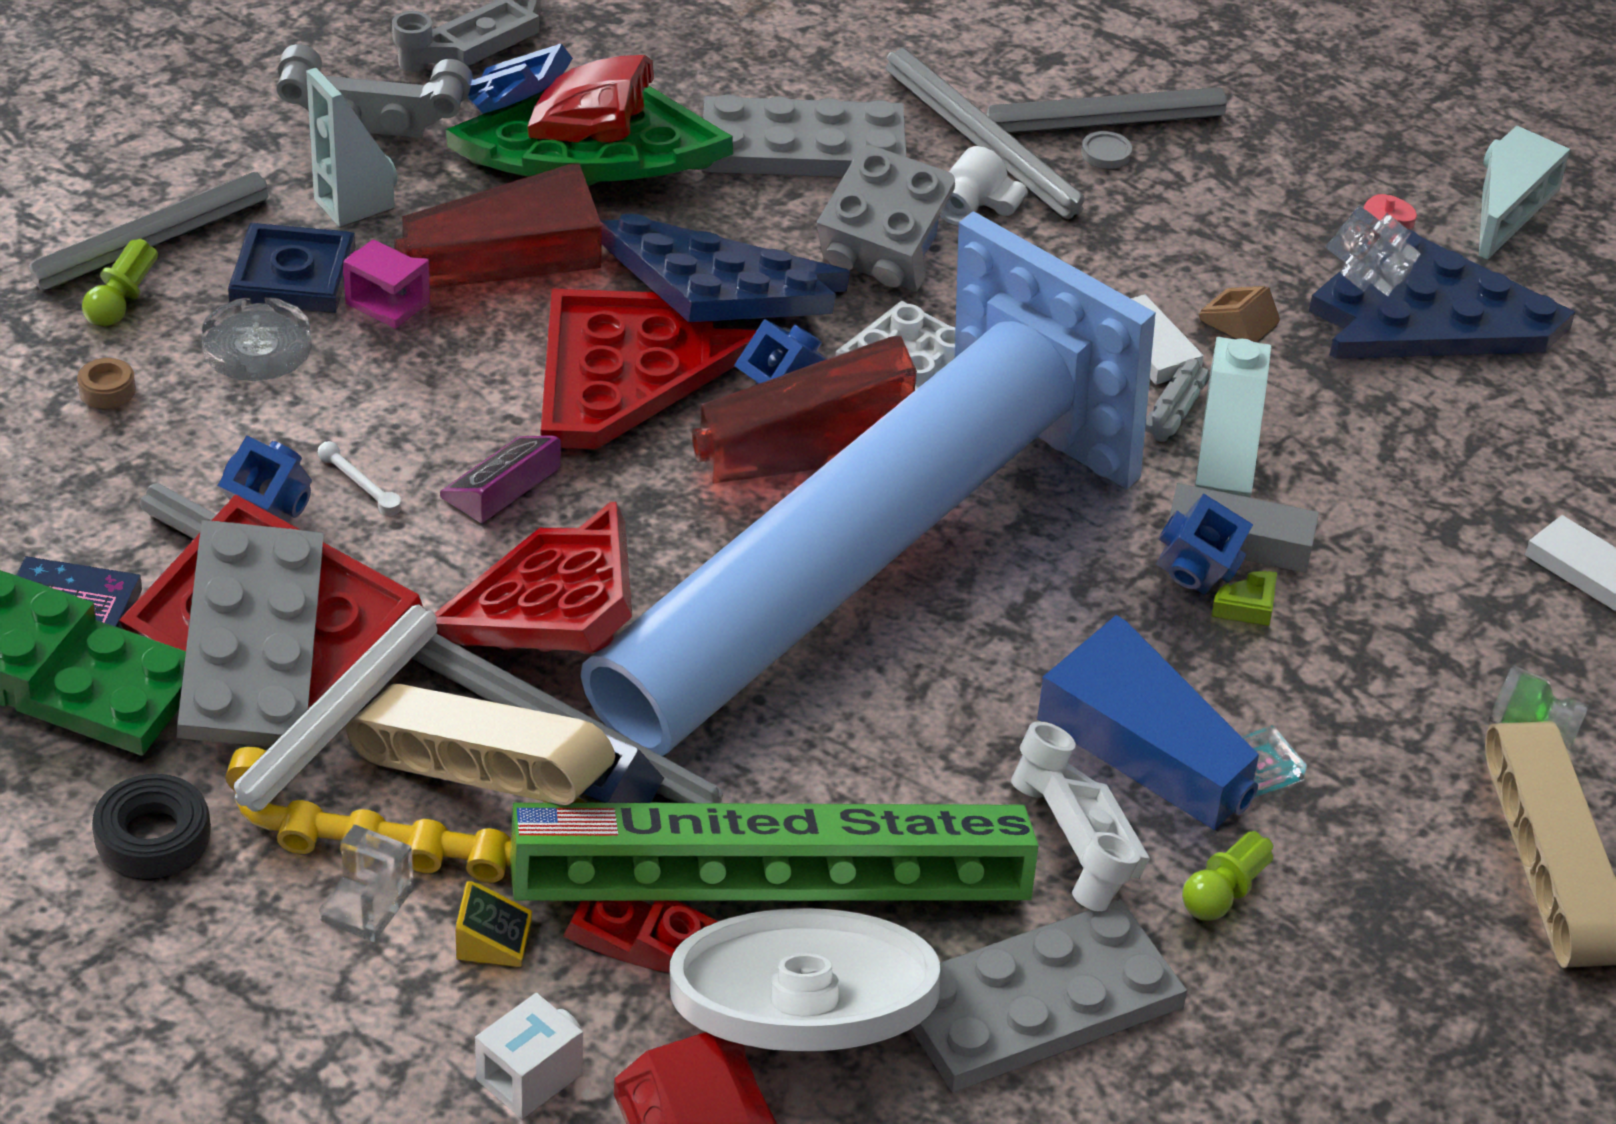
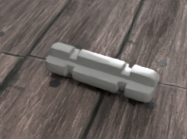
M1187 360L1184 366L1178 368L1173 376V382H1169L1154 405V411H1151L1147 416L1145 431L1153 434L1156 441L1164 442L1170 435L1176 433L1181 425V420L1186 417L1198 398L1200 389L1203 390L1208 382V369L1200 367L1198 360Z

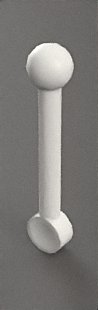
M328 441L319 446L318 456L320 460L336 465L377 500L378 511L381 514L394 516L400 512V496L393 492H383L340 455V449L336 443Z

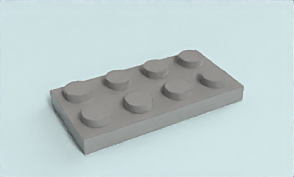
M735 95L704 96L703 118L733 136L734 154L714 161L710 167L702 169V172L843 177L859 149L865 145H873L906 157L903 103H890L884 100H873L870 102L839 101L833 98L799 100L781 96L771 98H743Z
M209 520L201 521L176 738L271 747L308 710L324 532Z
M1119 899L1110 902L1105 911L1088 910L940 962V995L938 1003L931 1014L920 1024L911 1028L950 1091L954 1093L1184 1008L1187 989L1124 902Z

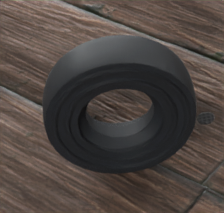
M145 774L119 782L99 799L94 809L92 830L96 849L101 859L110 868L126 876L153 879L173 875L196 862L208 845L211 823L209 808L205 798L194 785L172 775ZM149 813L167 814L172 816L177 822L172 832L152 839L134 837L126 830L131 820Z

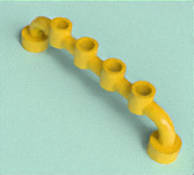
M242 747L233 753L225 776L226 782L231 789L235 791L234 783L266 750L256 747ZM578 797V798H577L575 801H573L572 803H586V802H585L584 800H582L581 798ZM305 800L292 801L287 807L268 803L261 811L253 812L247 806H240L236 801L242 816L253 825L279 831L277 835L279 845L285 850L296 854L312 852L319 837L342 841L340 845L342 855L353 862L362 864L374 862L378 857L380 847L405 850L403 855L404 863L412 870L421 873L438 871L441 867L443 856L468 860L466 865L468 874L474 879L486 883L502 880L506 866L511 867V838L506 833L497 829L485 828L477 831L475 835L449 831L445 825L432 819H420L411 826L386 822L380 814L365 809L355 810L350 816L326 813L318 805Z

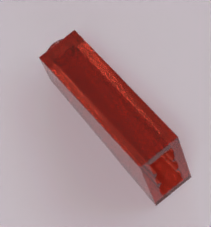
M579 163L562 166L402 216L403 238L394 239L395 250L411 258H426L429 260L430 289L601 268L602 225Z
M901 335L879 340L701 404L700 428L693 429L692 444L696 461L705 462L713 484L820 469L915 391L917 370Z

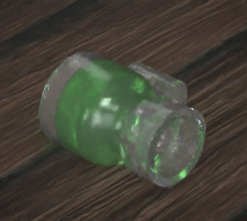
M1513 665L1504 681L1488 722L1498 724L1553 721L1559 728L1566 748L1571 750L1589 705L1571 697L1563 700L1557 699L1553 695L1548 679Z

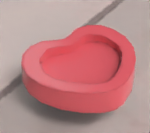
M1378 194L1368 199L1365 203L1361 219L1367 229L1376 233H1385L1394 224L1404 229H1412L1415 225L1417 214L1416 210L1404 200L1392 195Z

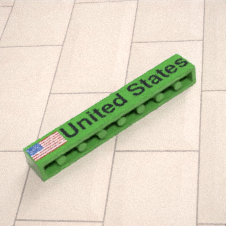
M513 803L510 862L514 901L1032 900L1039 845L1025 805L570 803L569 805H559L554 803Z

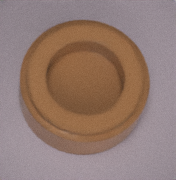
M116 358L95 359L85 364L77 375L81 400L94 408L111 409L122 406L129 402L136 392L132 367L125 361Z

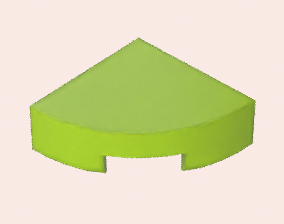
M1254 571L1248 573L1247 579L1231 585L1229 583L1224 584L1215 596L1211 617L1270 626L1277 572Z

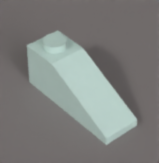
M317 68L306 70L314 200L339 227L395 208L394 185L398 182V176L394 163L383 153L343 95Z
M1517 125L1501 140L1495 139L1491 143L1483 160V166L1488 169L1482 194L1479 256L1488 260L1560 190L1570 152L1569 148Z
M1216 337L1206 397L1195 487L1251 498L1268 380L1270 344L1257 343L1248 339Z

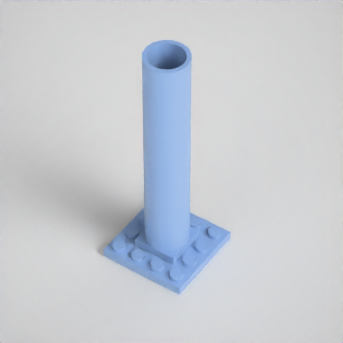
M974 211L959 222L955 358L616 635L608 646L588 658L582 664L581 680L585 695L596 715L605 726L664 756L1037 437L1047 442L1052 448L1062 451L1088 466L1096 474L1110 479L1125 489H1129L1141 478L1156 312Z

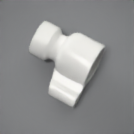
M974 146L968 148L949 171L954 175L955 189L939 216L948 223L959 225L962 219L971 212H976L978 207L983 205L995 209L1000 215L1010 216L1025 199L1028 190L1023 183L1013 181L1007 177L1006 165L994 151L985 147Z

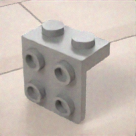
M873 145L861 147L816 222L823 259L828 260L834 266L848 270L854 269L873 276L886 286H901L917 292L926 277L922 245L955 189L954 175L948 171Z

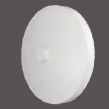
M814 908L761 911L716 922L685 939L677 947L670 961V995L676 1010L687 1021L709 1034L728 1041L758 1048L784 1051L846 1049L892 1038L910 1030L926 1019L935 1009L939 1000L940 961L934 949L923 938L900 925L877 917L848 911Z

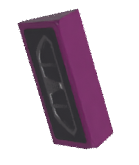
M518 436L440 491V498L482 524L561 468V441L556 436Z

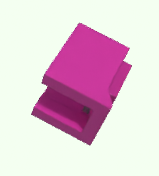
M372 239L343 261L345 304L394 329L430 303L429 260L426 258H411Z

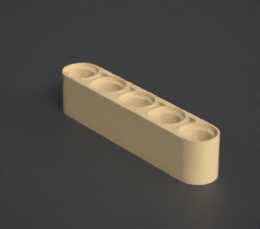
M403 684L390 685L352 718L346 727L348 739L354 749L367 761L376 765L559 805H569L575 801L614 763L615 759L614 747L609 738L601 729L588 721Z
M1553 721L1491 724L1487 730L1485 740L1488 769L1558 964L1562 968L1616 965V877L1559 728Z

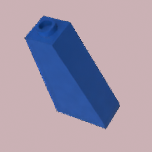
M1115 615L1043 676L1037 720L1063 729L1074 739L1077 745L1206 826L1215 830L1233 813L1237 815L1242 814L1252 803L1258 790V784L1254 781L1259 754L1126 620Z

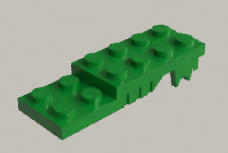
M0 570V705L15 707L16 711L143 756L180 708L186 651L96 620L94 602Z

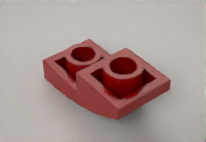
M642 900L580 901L563 937L620 961L670 973V961L677 947L695 932L718 921L677 900H654L652 905Z

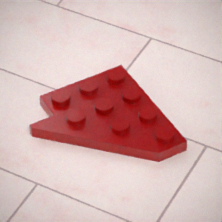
M552 289L540 436L558 437L561 441V448L598 449L735 367V363L757 330L714 329L713 321L688 322L655 292Z
M609 502L579 528H538L435 612L437 617L435 622L437 626L436 634L454 644H460L461 647H472L475 645L498 646L503 650L517 647L535 648L542 652L573 650L579 651L582 654H590L608 646L614 639L613 634L632 618L626 525L617 502Z

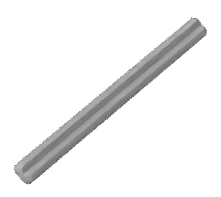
M900 48L895 53L891 51L888 54L887 60L889 62L886 66L888 73L976 146L994 151L1006 165L1008 173L1023 183L1026 188L1062 218L1070 219L1075 214L1079 216L1082 213L1085 197L1080 191L905 48Z

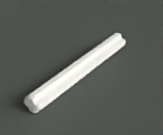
M420 605L412 606L234 783L236 791L234 798L240 806H247L253 812L261 811L437 633V626L435 624L437 617L432 610L426 611Z

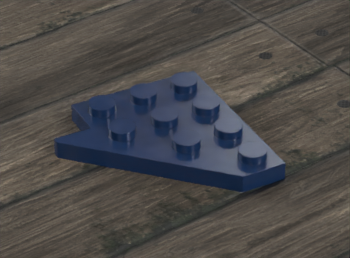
M623 214L619 220H599L597 241L688 322L833 314L836 297L834 292H844L848 288L850 276L848 269L794 256L783 250L766 249L722 238L711 232L694 231L650 220L648 217L639 214Z
M1396 224L1312 294L1309 312L1343 329L1332 339L1329 355L1335 359L1545 353L1571 328L1575 311L1555 302L1552 298L1538 294L1510 280L1501 273L1493 272L1464 258L1458 252L1443 248L1419 236L1416 232L1404 229Z

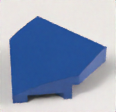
M561 43L487 67L481 78L472 80L467 98L481 114L509 106L547 89L557 77L565 72L573 58Z

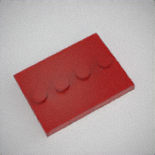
M236 494L211 520L300 530ZM200 533L122 616L119 621L124 630L186 651ZM324 542L322 547L308 709L412 606L420 605L423 607L419 594Z

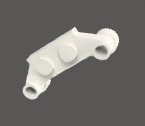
M1033 722L1030 724L1020 745V751L1023 755L1011 778V782L1023 794L1036 798L1045 797L1059 826L1065 833L1079 862L1084 868L1072 891L1073 897L1078 903L1090 910L1105 911L1123 884L1127 883L1131 877L1140 879L1150 858L1108 785L1095 782L1068 763L1076 746L1074 739L1058 726L1047 722Z

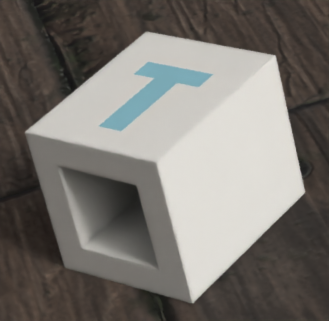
M536 992L475 1036L476 1080L517 1116L524 1119L583 1074V1031L579 1023L568 1011L564 1009L557 1010Z

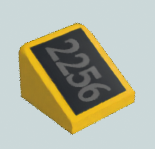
M467 881L455 929L456 959L522 967L532 922V910L481 884Z

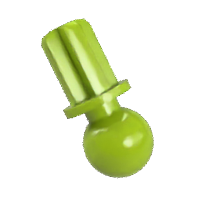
M142 239L131 240L113 266L102 270L100 277L106 285L93 287L85 294L82 301V312L88 322L94 325L107 326L119 322L124 317L126 312L124 297L137 299L140 295L139 284L158 258V252L149 243Z
M1250 831L1240 838L1227 852H1218L1212 855L1207 861L1206 869L1192 874L1183 886L1182 900L1186 910L1195 918L1203 921H1213L1223 917L1230 910L1233 899L1243 898L1248 894L1252 887L1251 881L1273 861L1274 856L1271 850L1274 848V845L1268 837L1263 838L1256 831Z

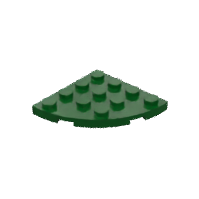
M648 86L643 91V110L630 116V134L626 138L615 142H601L593 139L591 136L579 142L529 138L528 124L534 107L544 90L522 101L484 113L445 129L447 147L469 158L474 164L486 165L505 172L529 177L570 181L578 186H589L598 181L654 177L688 169L702 170L710 167L714 161L734 154L732 135L651 86Z

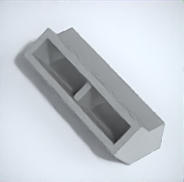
M1177 483L1169 519L1176 510L1185 515L1204 493L1253 524L1240 550L1246 553L1244 560L1307 573L1319 512Z

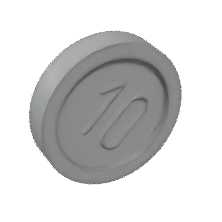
M1108 131L1094 132L1087 135L1082 142L1081 155L1083 159L1095 167L1116 169L1125 166L1131 159L1132 145L1127 138L1120 134Z

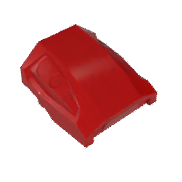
M646 55L617 56L596 60L572 68L560 75L544 90L534 107L528 124L529 138L579 142L588 136L601 142H615L626 138L630 134V116L643 110V91L654 80L653 60Z
M707 1032L647 1050L614 1078V1097L626 1124H778L757 1085L746 1058L745 1046Z

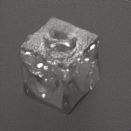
M1360 205L1326 245L1329 251L1346 263L1339 271L1342 275L1363 291L1372 284L1386 296L1396 285L1402 283L1408 277L1414 262L1421 255L1406 242V239L1412 233L1388 213L1380 221Z

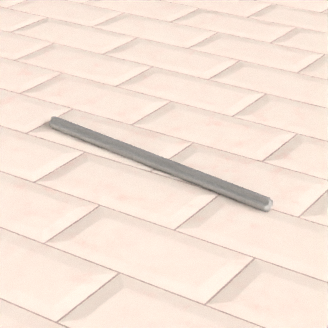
M159 483L150 485L146 495L141 498L140 502L143 511L192 539L200 533L202 520L211 521L217 515ZM435 634L411 658L490 702L581 719L593 723L604 734L638 748L664 777L656 793L674 803H721L723 793L716 785L438 634Z

